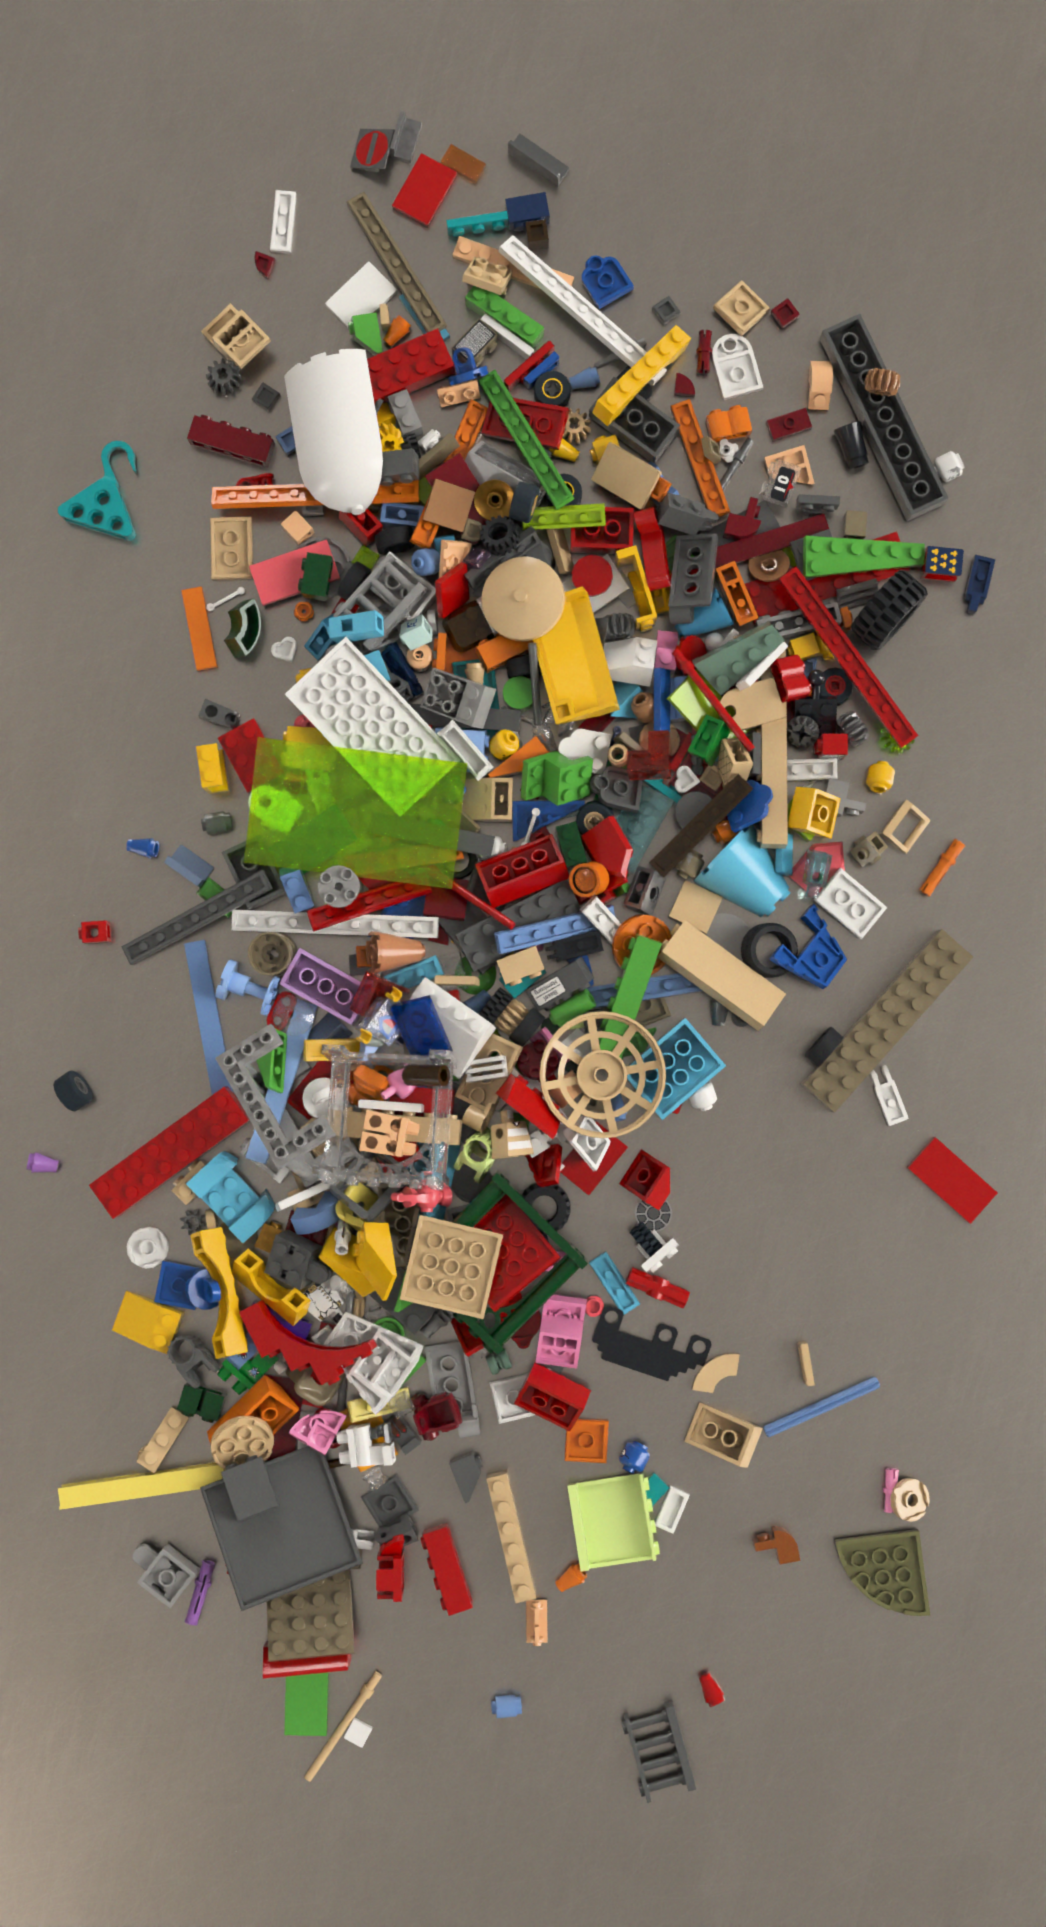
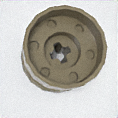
M265 932L252 939L248 947L247 956L250 965L255 971L262 975L276 976L285 974L297 953V948L289 936L283 933ZM276 950V953H279V956L274 957V955L271 954V951Z

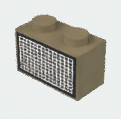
M479 318L452 346V355L458 348H469L473 353L476 367H478L483 362L484 355L487 352L491 353L497 347L498 336ZM461 351L458 354V359L461 363H466L468 356L465 352Z

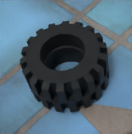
M537 1183L531 1184L524 1190L521 1196L531 1206L539 1196L546 1195L553 1198L557 1205V1211L551 1219L546 1221L556 1231L561 1230L565 1223H567L571 1212V1205L566 1192L557 1184L539 1187ZM527 1215V1217H528V1218L531 1220V1222L536 1226V1228L541 1232V1234L547 1235V1234Z

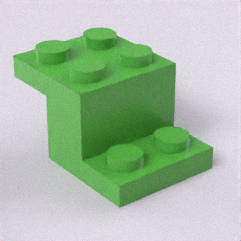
M553 751L523 760L521 798L526 801L543 796L559 806L590 796L593 758L585 756L570 760L558 751Z

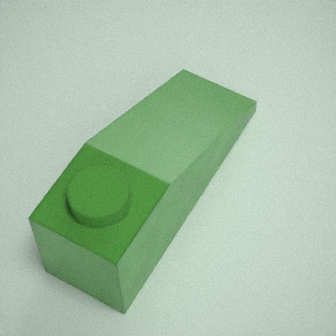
M276 1029L284 1044L256 1061L265 1087L281 1094L284 1089L287 1034Z

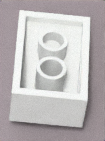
M635 637L605 643L604 653L611 679L613 681L650 687L658 640Z

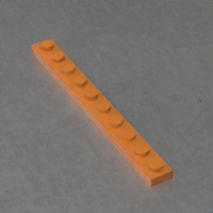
M413 480V482L407 484L396 482L390 486L379 485L377 494L371 504L419 502V480ZM304 484L212 487L211 505L213 509L323 505L312 496Z

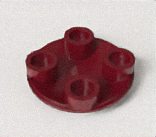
M539 1039L523 1046L517 1060L520 1072L529 1079L540 1080V1062L547 1046L544 1040ZM553 1048L546 1064V1079L555 1073L559 1063L558 1054Z

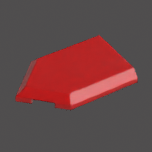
M609 816L580 838L592 862L602 864L607 869L609 875L627 878L629 860L632 858L633 848L615 817Z

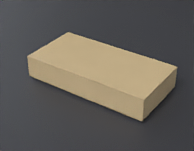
M436 975L434 984L480 986V979L476 976Z
M801 1341L797 1345L803 1381L805 1385L813 1386L815 1383L808 1343Z

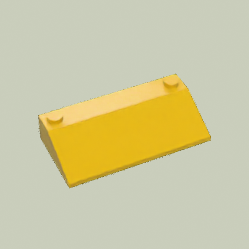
M583 586L565 592L564 609L557 624L548 633L533 640V643L537 645V657L556 725L597 717L620 710L588 592Z

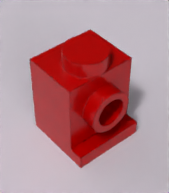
M107 920L81 922V927L78 928L79 939H82V943L85 944L111 942L110 922ZM97 929L98 935L94 937L92 931Z

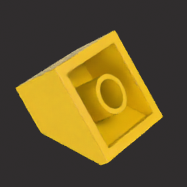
M796 786L788 817V828L832 839L841 798L816 788Z

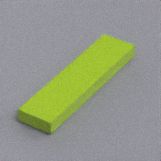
M605 503L566 505L558 510L555 506L536 507L529 523L522 522L523 530L530 526L534 530L606 526Z

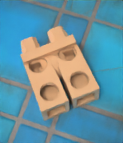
M374 1110L366 1111L363 1129L383 1132L384 1135L363 1131L360 1151L398 1157L415 1155L417 1144L406 1142L407 1134L418 1136L420 1124L410 1121V1118Z

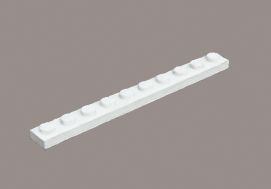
M513 235L500 246L498 252L628 366L632 368L647 353ZM663 368L648 383L653 386L665 374L667 369Z
M233 910L232 930L366 936L371 931H377L400 937L438 938L439 917L363 915L313 932L307 912L295 914L294 912Z

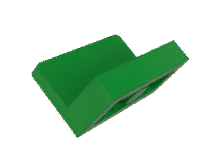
M706 715L688 749L689 754L701 758L709 766H713L720 753L722 739H727L731 730L724 721Z

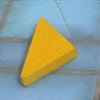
M628 572L627 576L634 590L632 592L640 617L648 615L644 590L636 572Z

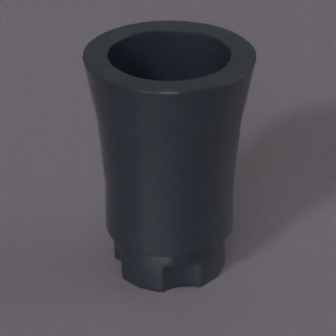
M861 421L850 423L834 430L845 460L848 462L849 469L852 470L867 465L869 463L868 453L863 438Z

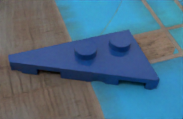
M575 800L559 806L551 801H512L513 841L526 836L534 808H538L540 814L536 817L531 833L583 807L585 800Z

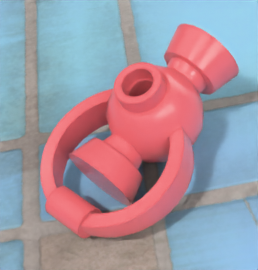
M421 1182V1186L416 1190L406 1186L402 1192L392 1193L391 1200L402 1202L406 1208L416 1204L420 1207V1212H433V1208L437 1204L445 1207L451 1205L452 1191L449 1186L437 1189L434 1186V1182Z

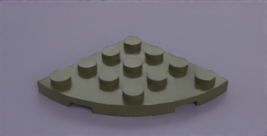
M918 1529L835 1540L837 1553L845 1572L854 1585L867 1598L887 1610L904 1613V1615L930 1616Z

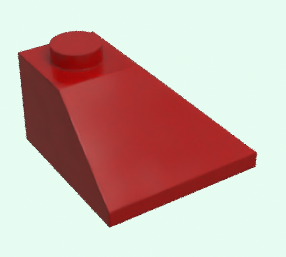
M641 1149L619 1184L644 1202L660 1210L670 1194V1167Z

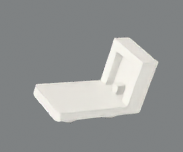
M432 429L418 441V444L427 453L443 438L437 430L434 431Z

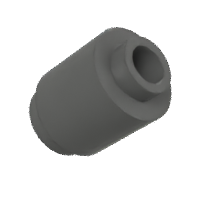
M221 811L204 814L205 819H201L202 829L207 831L208 835L227 832L228 829L233 828L230 812L225 813Z

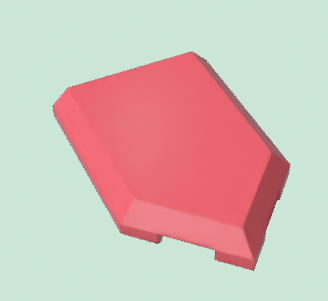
M843 842L813 844L792 868V876L788 877L812 898H815L817 889L820 892L825 886L823 884L825 871L828 875L827 882L839 868L845 871ZM807 852H810V853H811V858H810V860H809V857H807V859H806ZM828 855H831V864L827 861ZM806 870V872H807V875H806V876H807V877H806V881L804 882V881H803V875H804V871Z

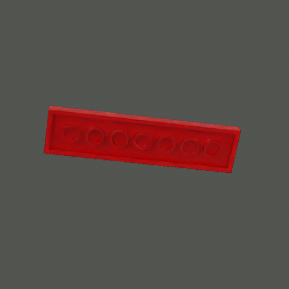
M897 531L873 539L877 541L900 542ZM891 568L888 570L853 572L842 575L835 574L818 577L807 582L820 600L825 601L836 597L837 589L875 578L877 582L891 578L899 570L909 572L910 568ZM757 579L745 583L758 617L765 615L773 617L778 616V613L790 610V612L799 609L779 579L771 582Z

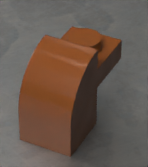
M771 1526L773 1535L762 1533L758 1534L757 1538L752 1539L756 1552L775 1548L780 1565L801 1561L795 1539L788 1530L782 1527Z

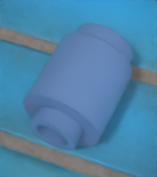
M515 1694L495 1696V1701H491L492 1714H496V1718L517 1717V1714H522L521 1697H515Z

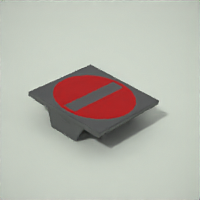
M360 129L350 168H361L368 172H379V169H385L395 130Z

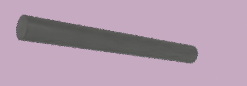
M528 643L534 725L539 726L542 725L537 645L536 643Z

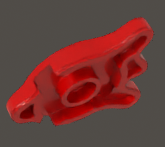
M521 1292L502 1307L512 1305L522 1299ZM538 1310L511 1337L519 1348H528L532 1338L540 1329V1311ZM505 1312L500 1313V1323L504 1321L503 1317L507 1316Z

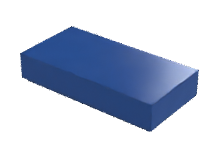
M554 351L524 377V385L528 390L534 387L536 380L541 374L552 371L559 365V355Z

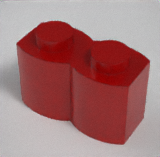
M798 654L776 659L770 665L782 703L802 699L810 694L811 683L804 674L805 664Z

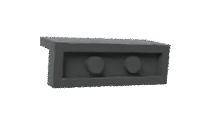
M520 133L514 141L510 140L508 142V153L557 187L569 172L567 165Z

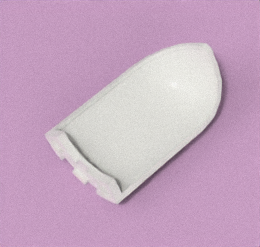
M341 349L339 354L326 355V352L310 357L311 361L303 365L301 363L296 364L285 374L284 378L299 471L305 487L316 500L326 507L359 515L370 506L379 488L383 465L382 444L366 352L363 349Z

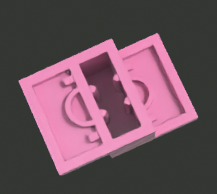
M553 1295L543 1305L535 1363L577 1369L587 1299Z

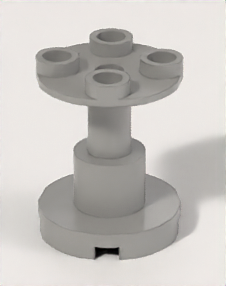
M338 865L328 868L320 875L318 881L320 897L326 904L336 908L350 905L359 893L364 892L363 884L357 875L345 866Z

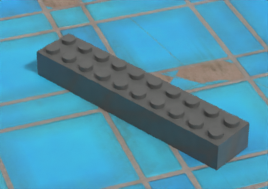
M857 314L823 330L820 341L858 421L862 423V429L906 521H910L944 505L948 500L947 493L899 393L897 392L894 396H881L870 393L865 389V378L870 369L883 368L887 370L861 314Z

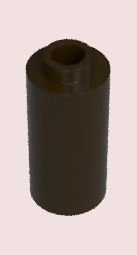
M407 1065L402 1072V1079L407 1086H446L450 1080V1071L446 1065Z

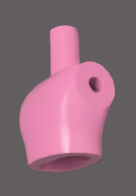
M404 1068L394 1071L387 1077L390 1087L380 1093L384 1100L393 1094H396L401 1099H405L417 1087L407 1086L402 1079Z

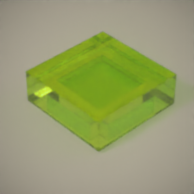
M362 545L352 560V564L360 562L372 571L380 555Z

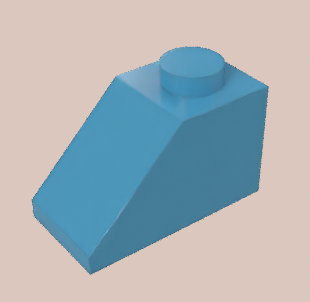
M335 613L320 622L304 645L318 661L325 656L326 650L329 647L337 644L330 639L327 633L329 618L334 617Z

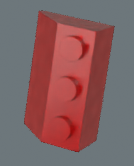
M510 1074L496 1094L553 1139L556 1136L560 1121L550 1111L543 1099L542 1092L536 1087L531 1090L526 1086L529 1082L522 1076L518 1075L516 1078ZM553 1102L554 1106L559 1110L560 1107Z
M534 1362L514 1404L570 1432L583 1412L591 1390Z

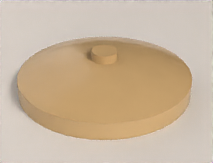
M516 557L503 562L488 576L482 591V609L486 620L500 635L515 641H530L548 633L559 621L565 605L564 587L558 574L547 563L533 557Z

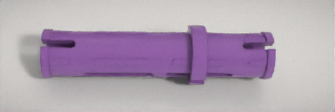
M202 1560L199 1575L195 1578L194 1583L196 1586L185 1618V1623L189 1625L198 1624L207 1589L212 1583L210 1579L215 1566L213 1561Z

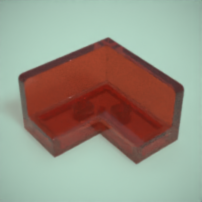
M669 730L648 731V750L627 751V773L629 780L671 779V737Z
M366 971L350 1006V1010L360 1016L371 1017L378 999L389 1002V998L385 994L387 992L391 994L393 986L401 992L403 991L408 994L410 989L400 983Z

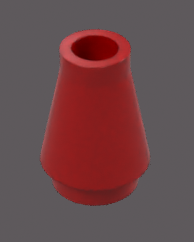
M710 1673L699 1677L705 1703L713 1707L725 1700L723 1697L724 1692Z

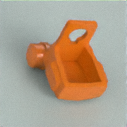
M380 1063L374 1069L361 1064L353 1072L355 1084H351L346 1089L345 1100L349 1101L353 1106H358L360 1099L387 1101L381 1097L380 1093L389 1088V1082L387 1077L378 1072L384 1071L389 1076L394 1071ZM374 1109V1111L382 1112L380 1109Z

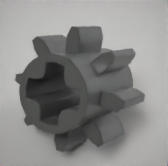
M195 1209L193 1214L187 1210L185 1211L187 1217L180 1218L184 1222V1226L181 1229L186 1228L188 1235H191L193 1230L196 1232L201 1231L199 1229L200 1226H206L202 1222V1218L205 1215L200 1216L198 1209ZM195 1217V1221L198 1224L191 1227L192 1224L189 1220Z

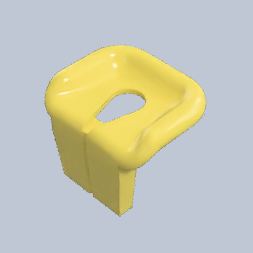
M360 1182L350 1184L343 1192L357 1204L363 1202V1209L366 1211L379 1199L376 1193ZM338 1200L335 1206L337 1216L355 1230L360 1231L365 1220L359 1216H352L354 1212Z

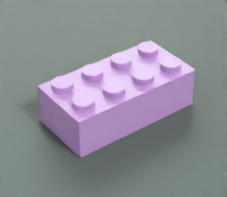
M301 948L298 949L279 983L281 986L355 1026L374 992L373 988Z

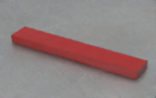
M423 872L359 893L357 898L346 907L336 908L326 904L306 912L314 932L432 893L427 875Z

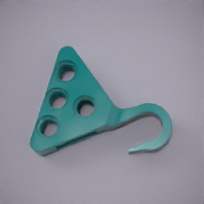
M112 441L103 448L101 453L104 477L58 507V514L67 522L120 539L133 541L136 538V532L120 493L119 483L110 465L109 457L115 450H124L127 452L133 471L137 474L136 457L132 448L127 443ZM103 497H109V501L106 504H100V500ZM83 510L81 517L74 518L76 511ZM97 516H102V521L99 524L93 523ZM115 523H122V527L119 530H113Z

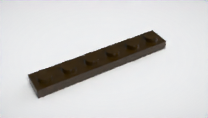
M738 773L649 863L665 877L753 790V787Z

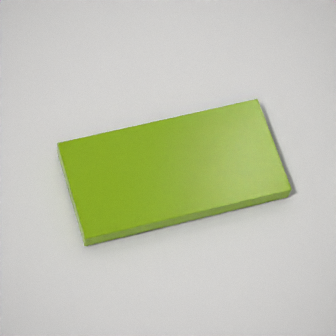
M695 669L699 676L706 683V685L713 692V694L720 701L722 699V696L706 680V678L697 669ZM689 675L667 698L696 731L699 730L706 715L721 720L717 711ZM732 707L725 708L731 717L735 716V710ZM751 728L742 731L746 735L751 730ZM730 731L727 739L737 738L732 731Z

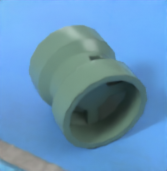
M505 1348L499 1355L489 1354L485 1356L492 1375L498 1374L502 1369L508 1370L512 1368Z

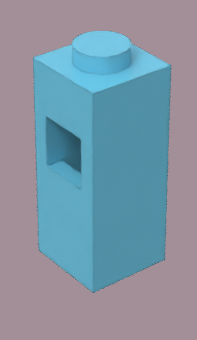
M376 610L332 617L329 618L327 633L330 639L337 644L345 637L351 642L383 637V616Z

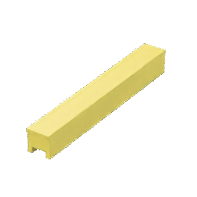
M216 1462L158 1470L155 1473L144 1472L62 1484V1487L58 1488L59 1510L198 1490L202 1486L223 1479L221 1472L225 1471V1469L218 1466Z

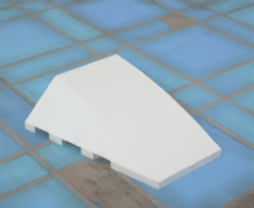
M345 1312L323 1345L343 1347L360 1344L374 1338L377 1346L372 1349L373 1354L364 1359H361L360 1356L353 1359L355 1363L344 1368V1373L376 1415L396 1395L419 1361L424 1345L349 1312Z

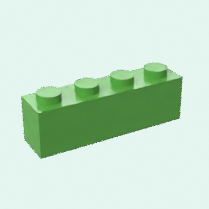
M473 286L466 295V307L481 317L484 314L489 315L533 349L536 348L543 338L544 327L497 294Z

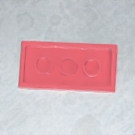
M327 539L249 566L263 606L301 593V591H298L299 579L303 578L304 575L301 566L303 558L307 557V552L328 555L333 558ZM335 561L333 563L331 579L328 580L330 583L341 580Z

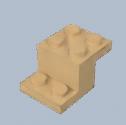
M231 303L201 331L207 340L228 361H233L240 369L271 342L270 338L242 309L238 311Z

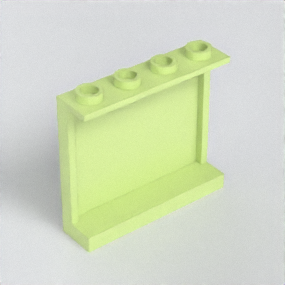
M643 1473L568 1484L581 1572L589 1571L591 1568L651 1559L656 1561V1555L660 1554L658 1541L654 1542L653 1533L657 1532L655 1520L650 1518V1512L653 1511L651 1498L647 1499L646 1490H650L648 1477L644 1478Z

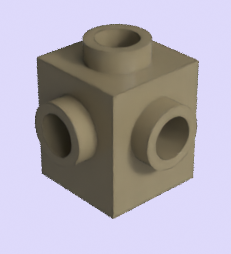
M875 831L867 838L863 835L854 842L856 846L850 852L854 859L863 867L868 863L873 865L880 860V854L888 846Z

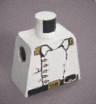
M327 1280L322 1284L314 1283L303 1292L311 1300L308 1311L321 1322L329 1316L337 1325L344 1315L339 1309L345 1302L340 1291H332Z

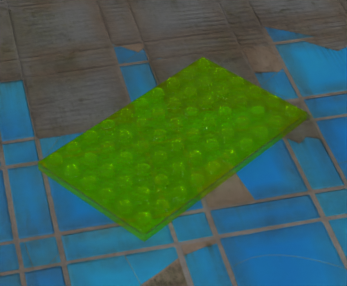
M258 737L244 863L315 872H325L332 866L340 865L350 868L357 877L452 889L468 763Z

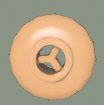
M425 644L412 651L410 649L407 650V662L413 670L422 672L431 667L434 658L432 650L428 645Z

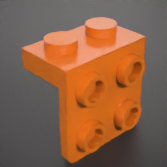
M438 633V639L434 638L433 651H437V659H433L432 669L434 667L454 674L453 662L478 659L475 653L476 647L465 652H459L453 648L447 633Z

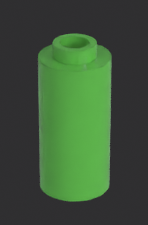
M584 989L551 1008L549 1018L554 1025L562 1027L568 1021L596 1007L595 999L588 989Z

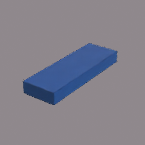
M654 668V731L666 733L670 732V702L667 699L670 696V670L664 668Z

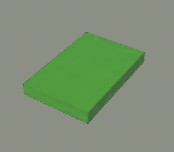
M329 1672L286 1676L284 1735L327 1736Z

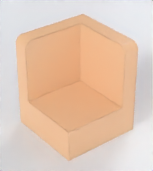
M294 511L281 523L283 530L298 546L314 534L313 528L297 511Z

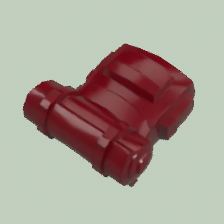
M441 1392L433 1395L430 1399H426L425 1394L419 1393L409 1399L411 1409L414 1411L413 1419L418 1433L423 1436L424 1440L432 1441L439 1436L438 1431L441 1430L443 1433L458 1428L459 1424L462 1423L460 1409L452 1392Z

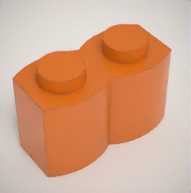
M741 405L732 406L728 411H721V409L709 412L705 419L709 437L716 443L722 439H737L749 436L752 433L747 407H741Z

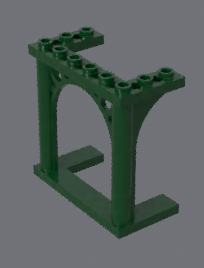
M497 1170L492 1175V1181L452 1222L474 1227L507 1194L566 1253L518 1302L501 1307L496 1312L492 1308L486 1307L485 1315L493 1313L496 1319L495 1325L492 1328L490 1326L486 1327L484 1319H480L479 1322L476 1317L459 1313L453 1314L458 1322L461 1324L465 1322L470 1327L468 1331L476 1339L480 1337L484 1341L483 1346L491 1354L495 1352L499 1355L504 1349V1344L579 1268L583 1269L588 1264V1261ZM505 1312L507 1316L503 1317L504 1321L500 1323L501 1318L499 1314Z

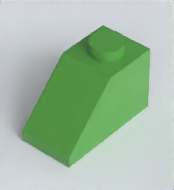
M377 312L352 316L351 322H348L349 334L353 335L354 341L374 356L382 353Z

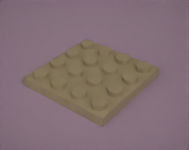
M350 1569L267 1601L269 1662L355 1654Z

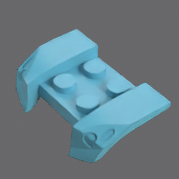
M223 1151L195 1174L186 1185L244 1243L274 1212L275 1203L267 1188L258 1196L234 1171L233 1167L237 1164L238 1158Z

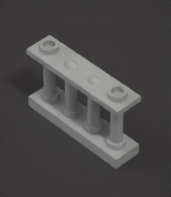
M391 554L384 555L379 559L375 570L345 603L341 602L336 607V613L333 615L338 617L353 614L350 610L357 602L368 611L376 610L380 613L384 621V636L366 639L363 643L372 652L429 591L420 582L417 585L415 583L412 584L392 565L396 559ZM385 571L392 575L407 590L408 594L403 600L395 597L378 580ZM372 586L393 605L394 610L389 615H384L364 596Z

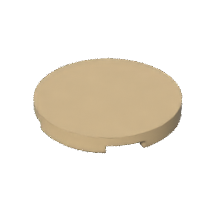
M239 1416L224 1422L214 1432L210 1443L212 1457L216 1464L223 1469L233 1463H237V1465L246 1463L245 1459L257 1455L258 1458L262 1457L265 1462L272 1453L274 1435L267 1422L258 1417Z

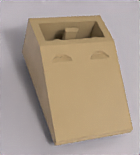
M476 778L461 779L466 787V793L463 795L464 799L456 805L474 822H512L513 778H481L479 781Z

